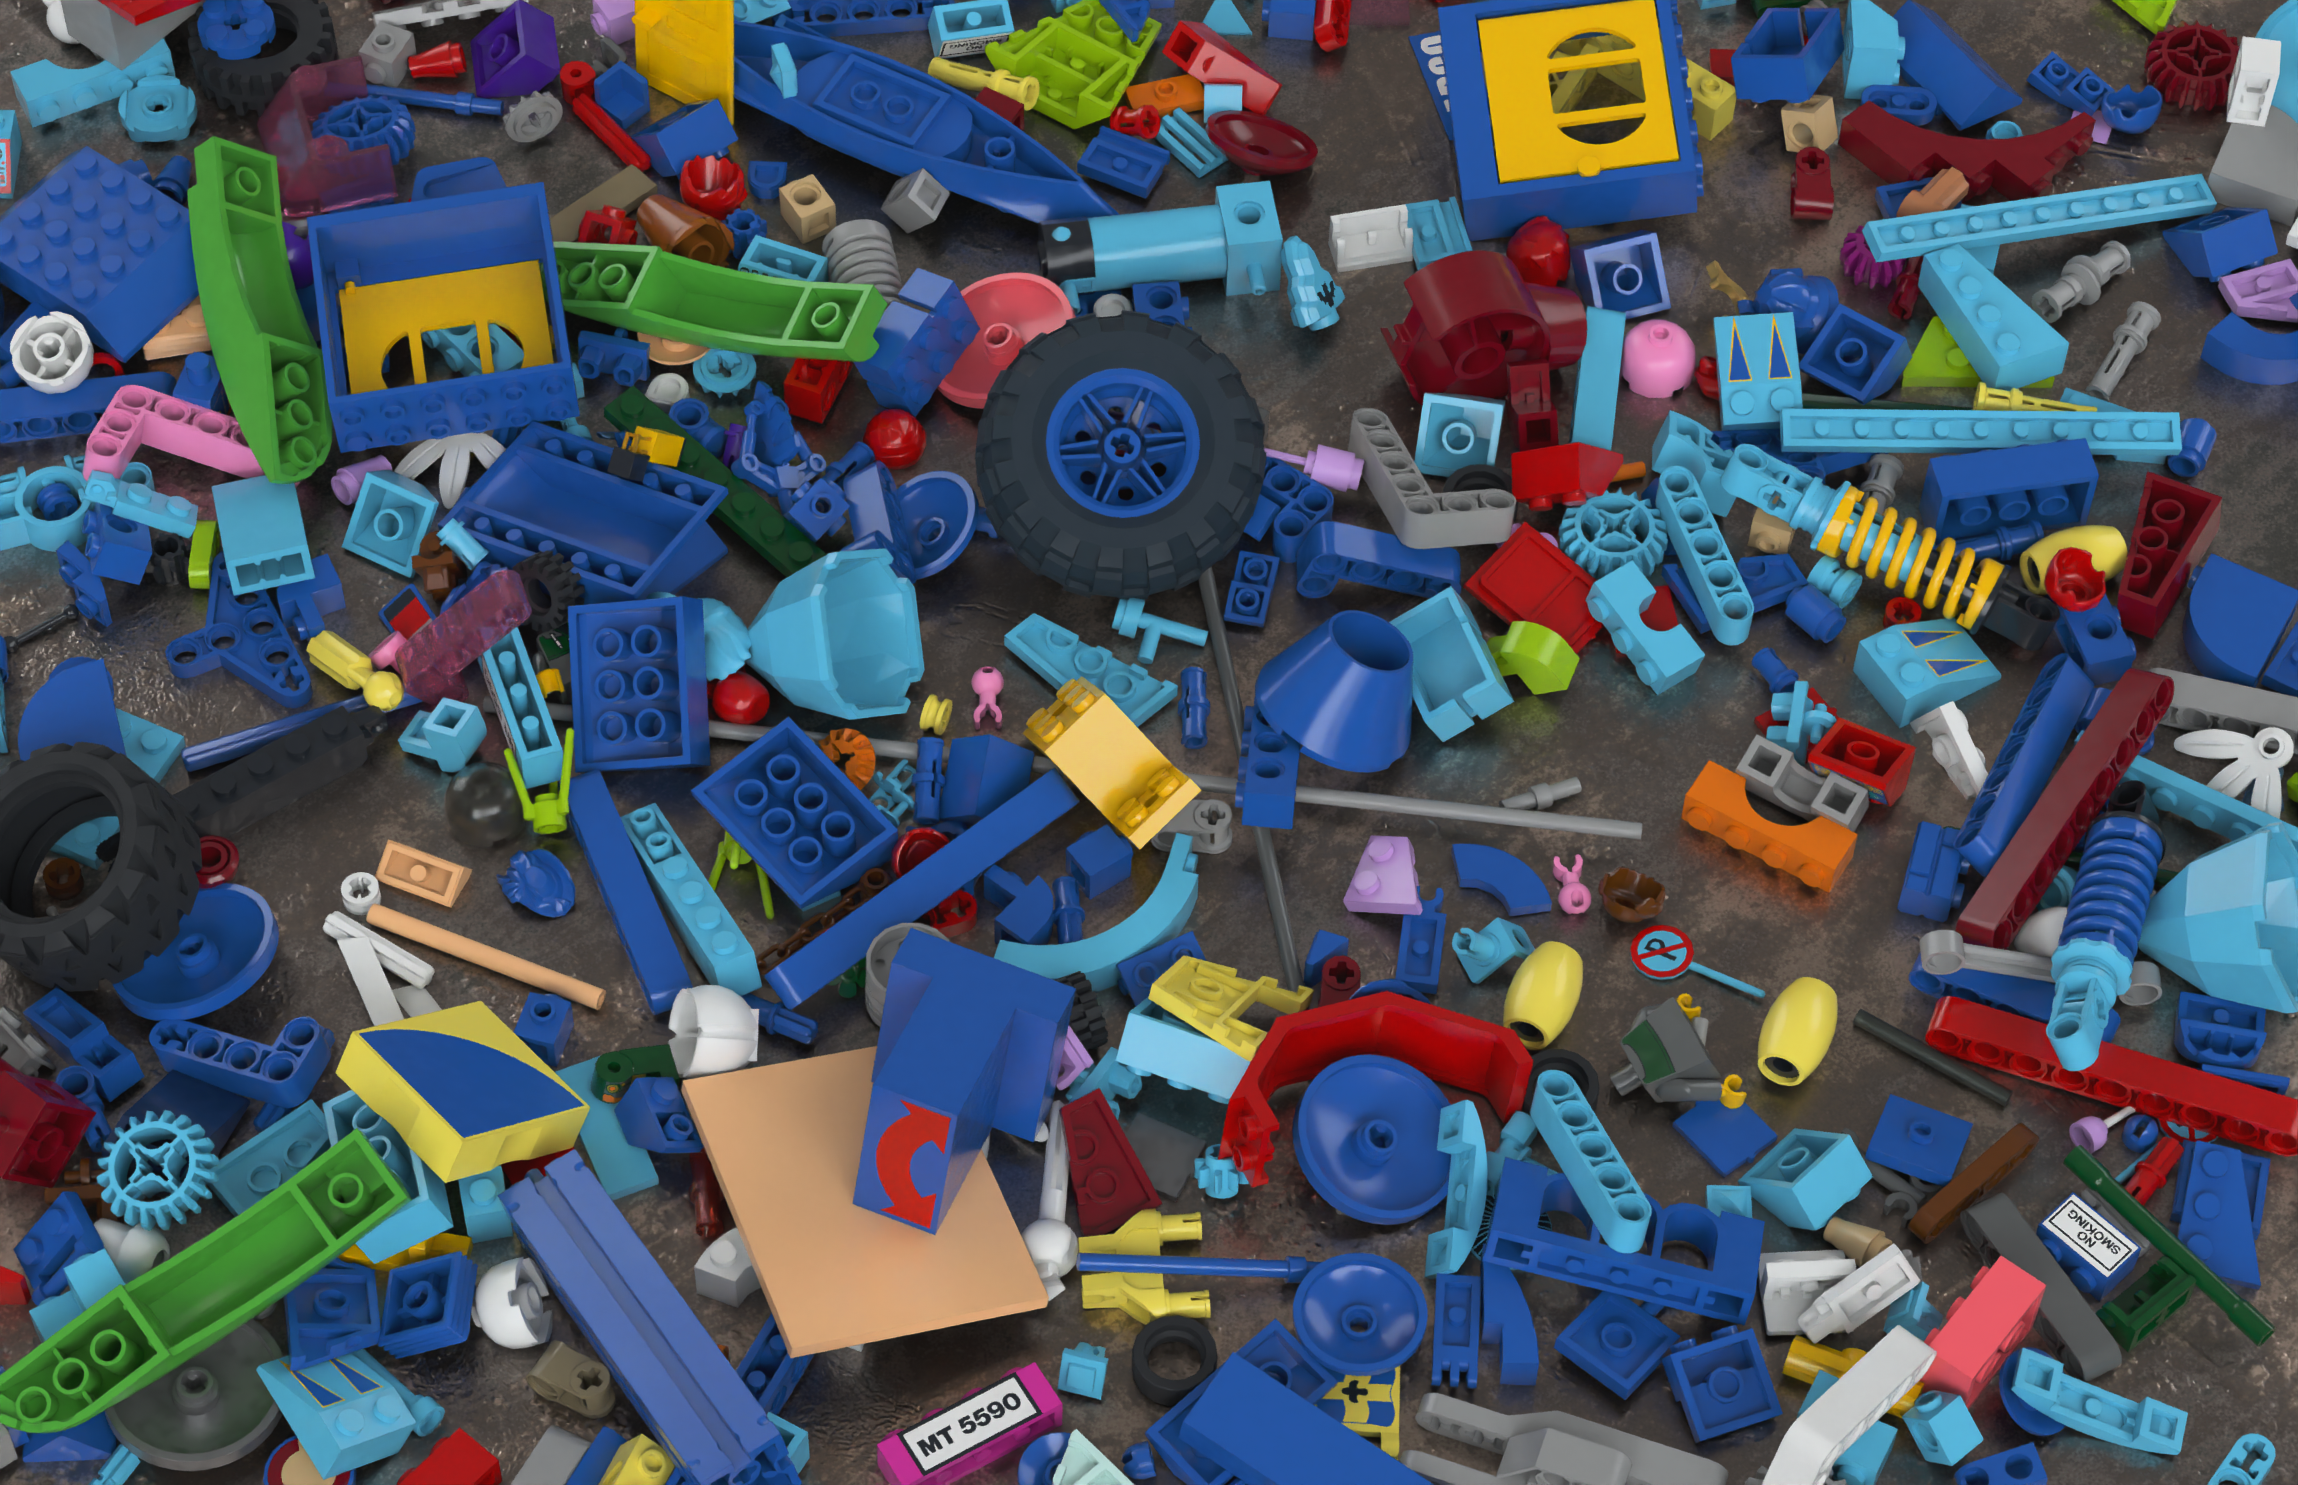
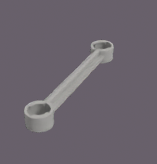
M1953 930L1929 932L1919 942L1922 967L1931 974L1946 975L1957 972L1961 968L2055 983L2050 972L2053 966L2052 957L1963 943L1962 936ZM2134 962L2130 977L2132 979L2131 986L2125 994L2119 995V998L2123 1003L2132 1006L2151 1004L2162 996L2159 968L2151 962Z

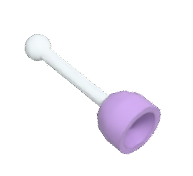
M2127 1106L2104 1121L2094 1116L2081 1118L2070 1126L2071 1140L2076 1146L2082 1145L2092 1154L2107 1142L2108 1128L2136 1110L2133 1107Z

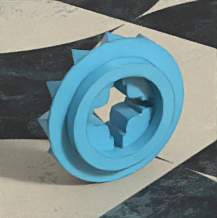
M711 348L702 358L694 361L693 374L695 383L702 386L704 393L713 391L719 398L723 393L730 392L737 396L740 389H750L752 379L756 378L755 359L752 354ZM720 363L728 372L731 371L730 377H724L722 373H719Z

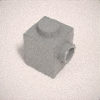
M380 21L358 51L362 78L374 84L397 88L410 70L408 57L417 55L414 34Z

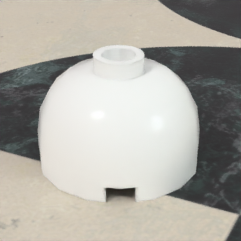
M54 311L49 312L51 316H43L39 319L35 315L27 319L16 330L10 343L12 364L16 372L34 390L47 394L65 393L78 387L86 379L93 365L94 349L87 331L78 320L69 314Z
M520 1257L502 1262L491 1267L482 1276L476 1289L475 1301L472 1303L471 1315L475 1325L482 1327L491 1340L503 1347L519 1349L548 1342L552 1334V1310H548L543 1314L541 1297L549 1295L548 1288L540 1269L532 1259Z

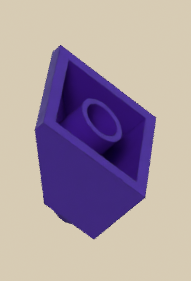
M516 0L470 41L476 96L478 98L492 99L529 95L535 90L539 92L560 74L554 18L523 0Z

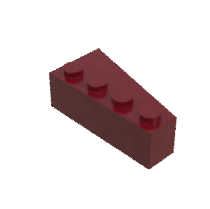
M2147 471L2144 490L2138 508V516L2131 537L2129 554L2127 555L2118 593L2117 609L2120 613L2122 628L2154 639L2190 579L2195 567L2199 564L2219 530L2222 506L2221 496Z

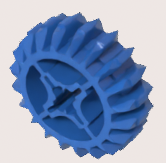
M369 95L367 98L362 99L356 96L354 100L348 102L342 100L338 106H329L328 112L320 113L318 120L312 123L311 142L320 165L327 166L328 171L331 172L339 171L340 175H346L349 172H352L355 176L363 172L372 174L374 170L378 169L385 171L388 165H398L399 159L408 157L409 151L415 147L414 140L416 137L414 132H416V128L407 106L400 104L398 99L388 100L387 96L374 98L372 95Z

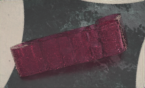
M503 570L489 576L398 648L395 653V659L405 690L409 695L435 707L443 697L463 703L467 700L469 691L462 669L523 623L532 612L520 574L512 570Z

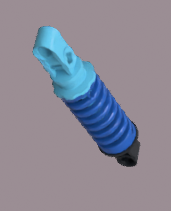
M2138 780L2126 781L2115 787L2109 796L2106 813L2094 818L2087 827L2084 852L2080 860L2079 871L2076 875L2075 886L2072 889L2071 900L2063 922L2058 947L2051 958L2053 966L2050 972L2056 983V995L2053 999L2052 1013L2049 1024L2046 1027V1034L2062 1067L2068 1071L2086 1069L2097 1060L2104 1028L2108 1024L2109 1010L2115 1004L2116 997L2125 994L2131 986L2132 979L2130 977L2134 958L2137 954L2138 942L2141 939L2146 911L2149 908L2154 880L2157 877L2158 865L2162 862L2166 852V839L2158 827L2160 817L2145 784Z

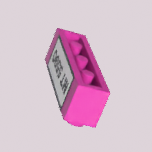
M1035 1362L1024 1368L1015 1367L1007 1371L999 1381L985 1388L978 1387L972 1389L955 1404L945 1409H934L927 1413L920 1422L905 1430L896 1429L887 1434L877 1444L878 1467L890 1485H949L1061 1426L1063 1404Z

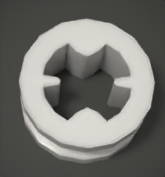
M357 872L349 875L342 882L341 893L344 907L348 912L354 915H367L374 903L380 905L381 894L379 884L373 875ZM361 889V893H364V889H367L369 895L361 898V894H359L358 898H354L353 892Z

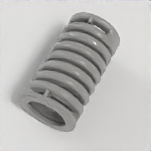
M868 219L852 220L836 226L826 235L823 240L822 251L824 257L828 258L830 282L873 284L887 302L886 309L893 300L907 305V301L901 300L898 296L903 285L890 232L884 224Z

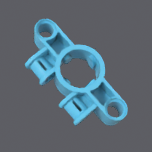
M70 455L63 456L66 467H46L26 476L24 466L17 468V472L0 476V551L31 543L39 549L56 552L67 541L71 542L75 547L87 541V534L82 533L83 520L88 510H94L96 502L83 498L87 483L83 477L85 455L74 458ZM139 462L129 463L119 480L131 484L140 483L156 492L150 468ZM54 483H64L69 486L72 495L81 502V506L77 511L60 520L46 521L33 516V511L38 507L36 503L38 494L45 487Z

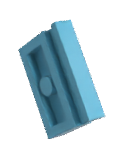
M1449 197L1447 202L1439 203V200L1435 199L1406 204L1408 210L1407 227L1413 229L1412 254L1418 271L1441 258L1461 252L1473 251L1455 197Z

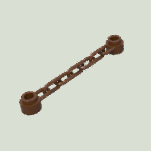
M880 868L869 869L861 876L859 884L848 891L838 904L827 912L818 913L798 928L797 933L782 944H774L756 957L760 976L769 973L804 944L813 941L824 930L834 926L838 920L849 912L855 911L891 885L893 880L890 874ZM881 882L882 884L874 886L870 883ZM860 892L862 901L855 905V900L852 896ZM843 908V910H841L839 913H837L836 915L832 916V915L835 914L837 911H839L840 909ZM821 919V924L824 928L811 936V931L807 928ZM799 939V941L796 942L794 945H792L791 947H788L789 945H791L792 943H794L796 940ZM777 950V956L780 959L767 967V963L763 959Z

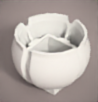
M701 985L680 990L673 1003L669 1020V1029L674 1031L676 1035L668 1041L679 1078L693 1079L743 1070L750 1062H756L759 1009H752L740 995L731 989L719 985Z

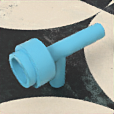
M1129 598L1119 600L1111 628L1119 630V635L1132 639L1135 637L1137 627L1145 629L1137 656L1139 662L1144 664L1153 663L1161 634L1204 647L1208 631L1142 612L1145 603L1144 599Z

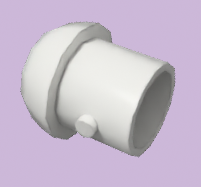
M101 1218L94 1223L107 1253L125 1284L170 1259V1246L163 1233L155 1226L152 1230L147 1231L141 1227L140 1223L136 1226H129L105 1218Z

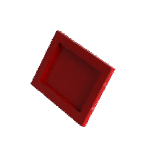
M1524 522L1484 564L1480 565L1479 569L1463 586L1464 589L1509 626L1514 621H1527L1547 627L1560 635L1576 654L1592 639H1595L1596 634L1604 627L1602 622H1598L1592 617L1585 601L1593 583L1597 580L1527 522Z

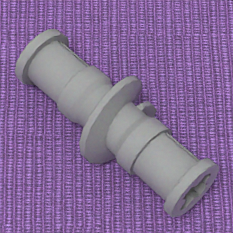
M2111 240L2106 242L2095 256L2078 255L2072 257L2063 267L2062 277L2057 279L2050 288L2041 289L2032 296L2033 310L2046 322L2053 323L2060 319L2062 312L2069 307H2073L2078 303L2083 305L2095 303L2099 300L2101 294L2100 287L2106 284L2113 275L2122 274L2130 268V254L2127 248L2118 241Z

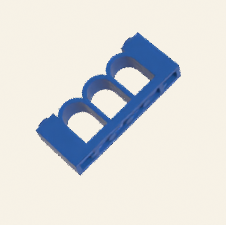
M1505 1157L1496 1188L1483 1261L1745 1326L1756 1292L1765 1221L1721 1211L1720 1217H1718L1709 1209L1689 1203L1669 1205L1663 1210L1655 1199L1644 1193L1652 1208L1644 1239L1647 1244V1255L1637 1252L1620 1253L1608 1245L1599 1243L1600 1232L1564 1173L1547 1176V1167ZM1553 1210L1564 1211L1574 1215L1582 1221L1586 1228V1240L1538 1228L1540 1215ZM1677 1240L1695 1245L1706 1256L1708 1269L1705 1270L1661 1259L1662 1244Z

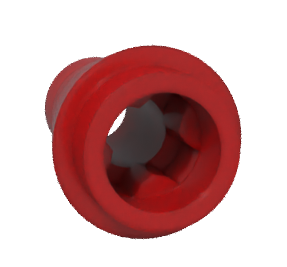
M449 40L422 53L408 57L413 79L420 77L458 78L459 73L467 72L466 58L460 42L452 44Z

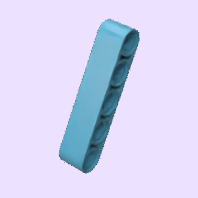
M1587 306L1585 310L1587 339L1584 351L1577 364L1568 444L1581 442L1611 451L1626 313Z
M1670 466L1662 471L1659 478L1655 500L1656 509H1660L1661 520L1666 521V531L1714 636L1723 644L1730 646L1739 645L1749 635L1754 613L1753 601L1695 476L1685 467Z
M1547 1070L1542 1072L1538 1076L1530 1109L1533 1122L1607 1245L1613 1250L1625 1254L1639 1251L1643 1246L1651 1217L1652 1208L1575 1080L1564 1071Z

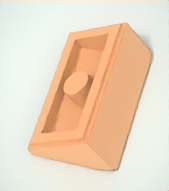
M388 839L375 878L377 881L452 908L468 881L472 869Z

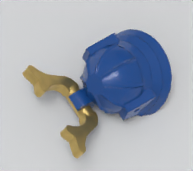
M1716 260L1706 266L1711 278L1710 287L1713 290H1720L1730 297L1734 304L1736 316L1793 312L1797 351L1800 354H1806L1839 305L1837 289L1830 279L1819 275L1804 276L1801 268L1771 269L1758 290L1754 291V301H1751L1745 291L1724 273Z

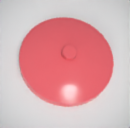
M1022 272L1003 273L984 278L960 291L980 330L973 342L967 346L956 361L951 372L945 376L937 387L945 397L962 406L984 409L987 394L1000 371L1007 369L1019 354V349L1040 333L1049 334L1063 327L1066 324V320L1076 317L1064 292L1055 283L1042 276Z

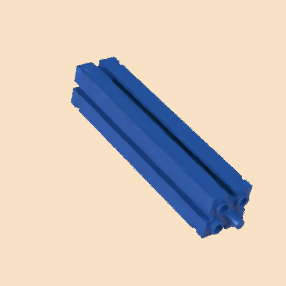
M575 1149L560 1158L554 1159L545 1166V1177L539 1169H531L525 1174L524 1180L513 1184L509 1189L498 1195L508 1218L513 1223L512 1227L522 1248L538 1266L543 1278L601 1361L608 1368L615 1381L688 1485L802 1484L793 1462L788 1457L789 1452L781 1433L773 1422L769 1421L763 1408L591 1170L586 1167L583 1159Z

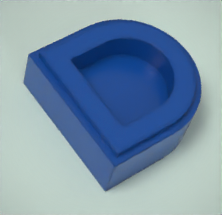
M749 161L747 174L749 191L761 199L778 197L779 188L787 184V162Z

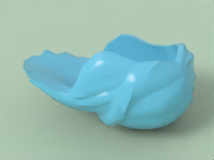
M698 598L703 600L706 678L709 681L714 678L723 681L729 674L736 673L739 668L744 666L746 659L751 658L749 652L751 641L748 636L747 625L722 601L714 598Z

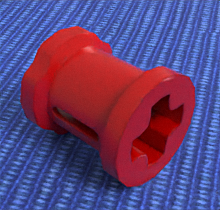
M1143 105L1139 109L1117 106L1110 116V129L1129 136L1153 139L1157 136L1160 129L1159 112L1153 105ZM1147 118L1149 122H1143V120ZM1121 123H1127V125L1122 127Z

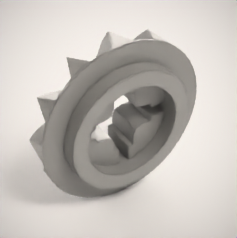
M535 90L528 98L521 96V101L518 104L509 105L510 113L503 117L506 125L504 129L509 137L517 142H531L549 134L560 122L563 113L562 105L558 98H555L549 91L540 94ZM533 112L536 114V120L534 121L528 117Z

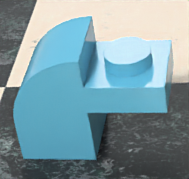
M443 697L432 713L419 710L398 739V742L405 752L437 760L441 770L444 772H459L465 767L486 737L487 728L477 706Z

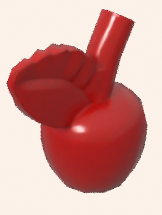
M744 666L739 668L736 673L729 674L723 681L714 678L707 682V698L712 699L713 708L720 719L730 723L751 725L760 722L766 715L770 705L768 690L758 679L746 674Z

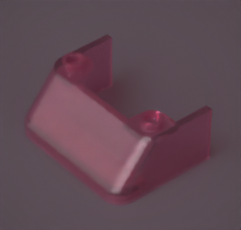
M361 55L299 67L290 74L258 120L257 125L263 151L276 156L281 212L287 216L302 217L398 197L388 144L349 152L348 145L342 138L325 135L313 139L308 121L318 119V115L322 112H328L329 106H338L342 100L348 102L354 100L356 96L359 99L368 97Z

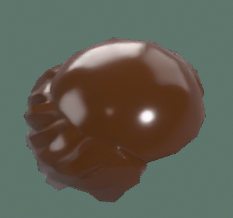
M1621 866L1610 874L1605 873L1598 887L1605 910L1617 920L1627 923H1638L1644 919L1655 917L1663 910L1666 894L1664 885L1655 881L1654 877L1647 878L1646 874L1637 873L1635 869L1629 870V868Z

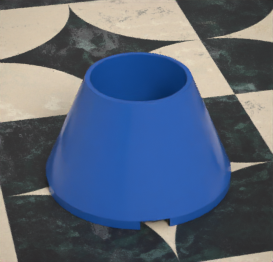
M1346 610L1335 614L1270 659L1263 666L1256 679V701L1268 724L1279 736L1285 731L1290 737L1303 745L1300 750L1301 753L1320 763L1352 772H1377L1388 769L1392 762L1399 758L1402 759L1409 747L1412 724L1413 650L1407 638L1395 626L1376 615L1357 610Z

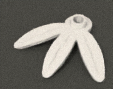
M484 432L448 436L443 439H428L410 451L401 460L394 472L413 480L444 454L440 467L439 488L444 507L451 509L465 487L469 472L470 452H473L488 470L506 448L494 438L484 434Z
M2270 727L2261 730L2252 738L2233 731L2209 729L2194 731L2176 738L2174 748L2188 755L2208 759L2238 758V760L2220 771L2206 786L2235 799L2256 779L2251 807L2280 819L2282 786L2279 768L2285 766L2291 760L2294 753L2293 741L2286 731ZM2269 741H2277L2280 745L2279 750L2274 754H2268L2264 751V747Z

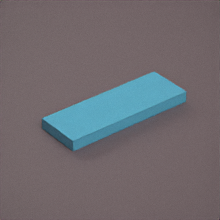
M598 1056L558 1070L555 1073L590 1106L578 1136L597 1180L613 1201L658 1185L659 1179L647 1150L628 1145L614 1112L618 1103L602 1102L591 1091L595 1063L600 1057Z

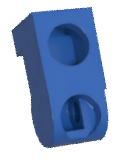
M2034 1442L1973 1461L1959 1468L1954 1474L1957 1485H2047L2048 1480Z

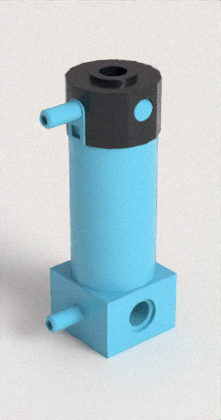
M1270 181L1216 186L1215 205L1093 218L1083 216L1040 221L1038 225L1039 241L1037 242V255L1040 276L1055 283L1064 292L1075 315L1081 310L1078 296L1094 294L1099 291L1132 288V284L1171 281L1183 283L1222 278L1226 296L1250 293L1259 296L1265 292L1280 290V251L1282 250L1283 238Z

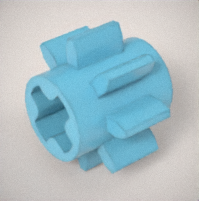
M1215 1144L1206 1149L1205 1159L1195 1158V1178L1198 1179V1187L1205 1188V1192L1209 1196L1219 1199L1230 1198L1238 1193V1184H1248L1249 1182L1244 1173L1236 1169L1232 1156L1218 1160L1221 1144Z

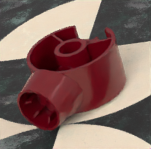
M1485 250L1453 254L1432 262L1415 272L1404 281V286L1413 305L1404 323L1393 326L1397 334L1395 341L1388 328H1380L1382 336L1413 398L1422 406L1425 392L1466 394L1500 399L1508 394L1507 362L1546 358L1549 362V371L1574 365L1580 359L1587 339L1586 313L1582 301L1574 291L1563 287L1524 282L1518 268L1511 259L1500 253Z

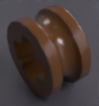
M57 858L48 863L43 870L46 890L53 899L59 901L73 899L84 888L81 868L73 859ZM68 875V882L59 884V876Z

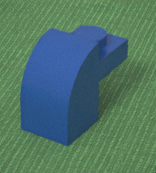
M328 553L311 559L315 578L281 585L277 588V599L282 623L285 629L294 626L300 641L307 639L309 643L311 638L326 630L321 616L346 608L342 583Z
M993 864L983 875L984 898L1002 910L994 919L995 943L999 944L1000 940L1029 945H1047L1053 933V895L1049 886L1040 876H1037L1026 886L1017 874L1011 871L1006 872L996 864Z

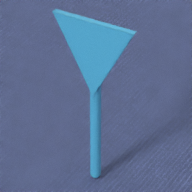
M1215 0L1202 22L1219 35H1252V31L1231 0Z

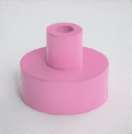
M397 630L385 638L368 657L371 658V663L378 670H382L390 664L401 674L411 664L402 653L409 645V642Z

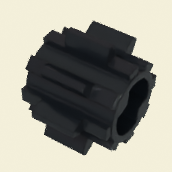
M163 532L155 540L151 539L152 555L146 567V573L153 572L156 583L163 585L173 583L174 586L178 585L179 581L183 578L187 579L192 545L185 546L182 536L176 533L165 535V532Z

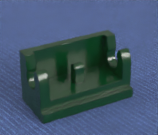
M2166 1256L2159 1258L2156 1261L2157 1264L2155 1263L2151 1266L2148 1272L2113 1301L2106 1302L2101 1306L2102 1309L2095 1313L2114 1340L2128 1353L2190 1301L2197 1280L2191 1274L2185 1273Z

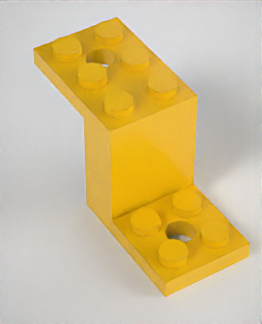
M1083 676L1077 681L1073 678L1056 693L1058 699L1047 710L1042 707L1026 722L1028 728L1022 734L1053 762L1116 830L1140 850L1201 789L1187 775L1172 765L1103 691Z

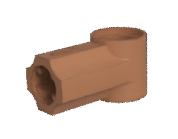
M1953 167L1947 170L1942 169L1920 192L1912 190L1904 198L1898 209L1897 217L1952 210L1968 194L1969 184L1966 182L1963 173Z

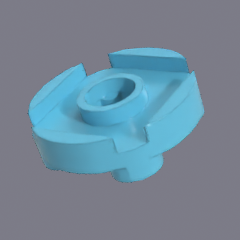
M169 75L147 76L136 81L137 87L129 93L127 89L122 93L118 109L122 125L128 131L131 140L135 142L179 141L189 135L190 127L197 117V105L193 90L189 86L188 89L182 86L180 79ZM157 105H163L164 110L153 112Z

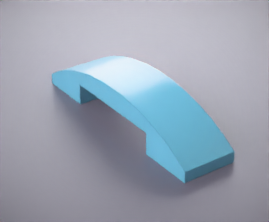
M1463 1100L1441 1108L1437 1150L1451 1154L1444 1230L1428 1235L1424 1277L1429 1279L1436 1278L1437 1273L1451 1274L1458 1271L1473 1247L1483 1218L1488 1180L1486 1145L1474 1103L1469 1100Z
M2023 1347L2019 1350L2011 1390L2036 1410L2070 1428L2114 1444L2161 1454L2178 1455L2181 1452L2188 1416L2187 1412L2146 1397L2140 1403L2134 1402L2062 1373L2064 1363Z

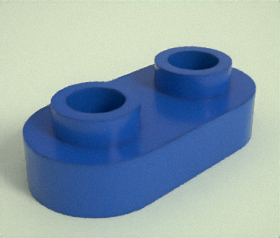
M1872 85L1863 91L1860 100V106L1870 100L1891 115L1915 126L1931 122L1935 116L1937 106L1935 95L1921 87Z

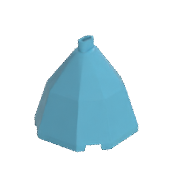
M887 548L828 553L779 582L747 629L751 641L749 648L751 658L746 659L745 663L796 706L848 720L907 713L911 703L905 697L910 683L920 681L925 670L915 587L908 578H898L889 566L894 558Z
M2283 823L2268 824L2209 851L2189 863L2150 899L2145 923L2142 926L2141 939L2138 942L2139 949L2211 997L2282 1013L2298 1012V853Z

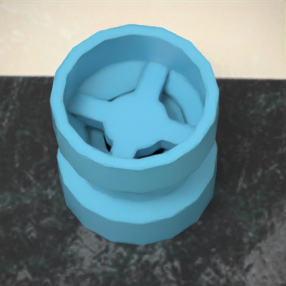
M1827 555L1823 556L1816 563L1807 578L1809 584H1813L1841 609L1845 608L1852 601L1863 580L1860 574L1852 569L1845 570L1841 568L1839 560Z

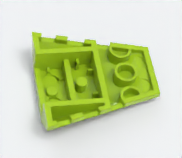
M1082 0L1063 9L1062 16L1056 19L1048 16L1039 20L1037 27L1028 32L1020 29L1009 34V40L1002 44L994 41L985 45V53L995 70L1005 69L1010 71L1011 75L1021 78L1027 76L1037 78L1040 90L1033 109L1075 130L1111 116L1161 31L1162 23L1149 17L1137 41L1131 42L1099 0Z

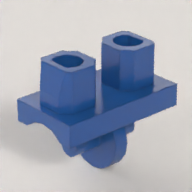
M619 327L616 329L614 336L582 330L578 337L579 374L581 377L590 379L598 377L600 372L613 374L614 380L618 384L630 387L637 380L647 381L650 376V343L628 339V330Z

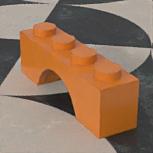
M1709 760L1685 795L1681 819L1689 822L1691 826L1698 830L1707 831L1725 840L1733 848L1743 849L1763 859L1771 867L1780 868L1800 878L1809 886L1818 887L1830 893L1853 858L1858 834L1823 816L1796 826L1772 823L1757 814L1749 804L1745 792L1746 778Z

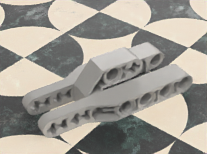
M1439 1393L1423 1395L1415 1416L1417 1423L1433 1433L1503 1455L1496 1476L1416 1450L1402 1452L1399 1462L1434 1485H1726L1729 1476L1725 1467L1710 1459L1561 1411L1505 1415Z

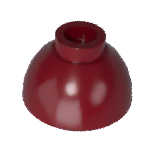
M209 835L199 837L202 869L195 872L199 880V888H212L222 883H230L239 867V853L236 846L230 840L221 836Z

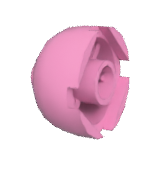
M1651 319L1639 323L1626 334L1623 340L1619 376L1620 378L1623 376L1629 382V389L1648 398H1667L1673 396V391L1679 390L1683 386V390L1689 387L1695 373L1696 353L1694 343L1683 328L1667 320Z

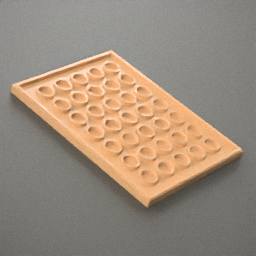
M877 1046L683 1080L682 1094L790 1358L1046 1308L1049 1296L982 1149L936 1235L853 1204L873 1087L871 1079Z

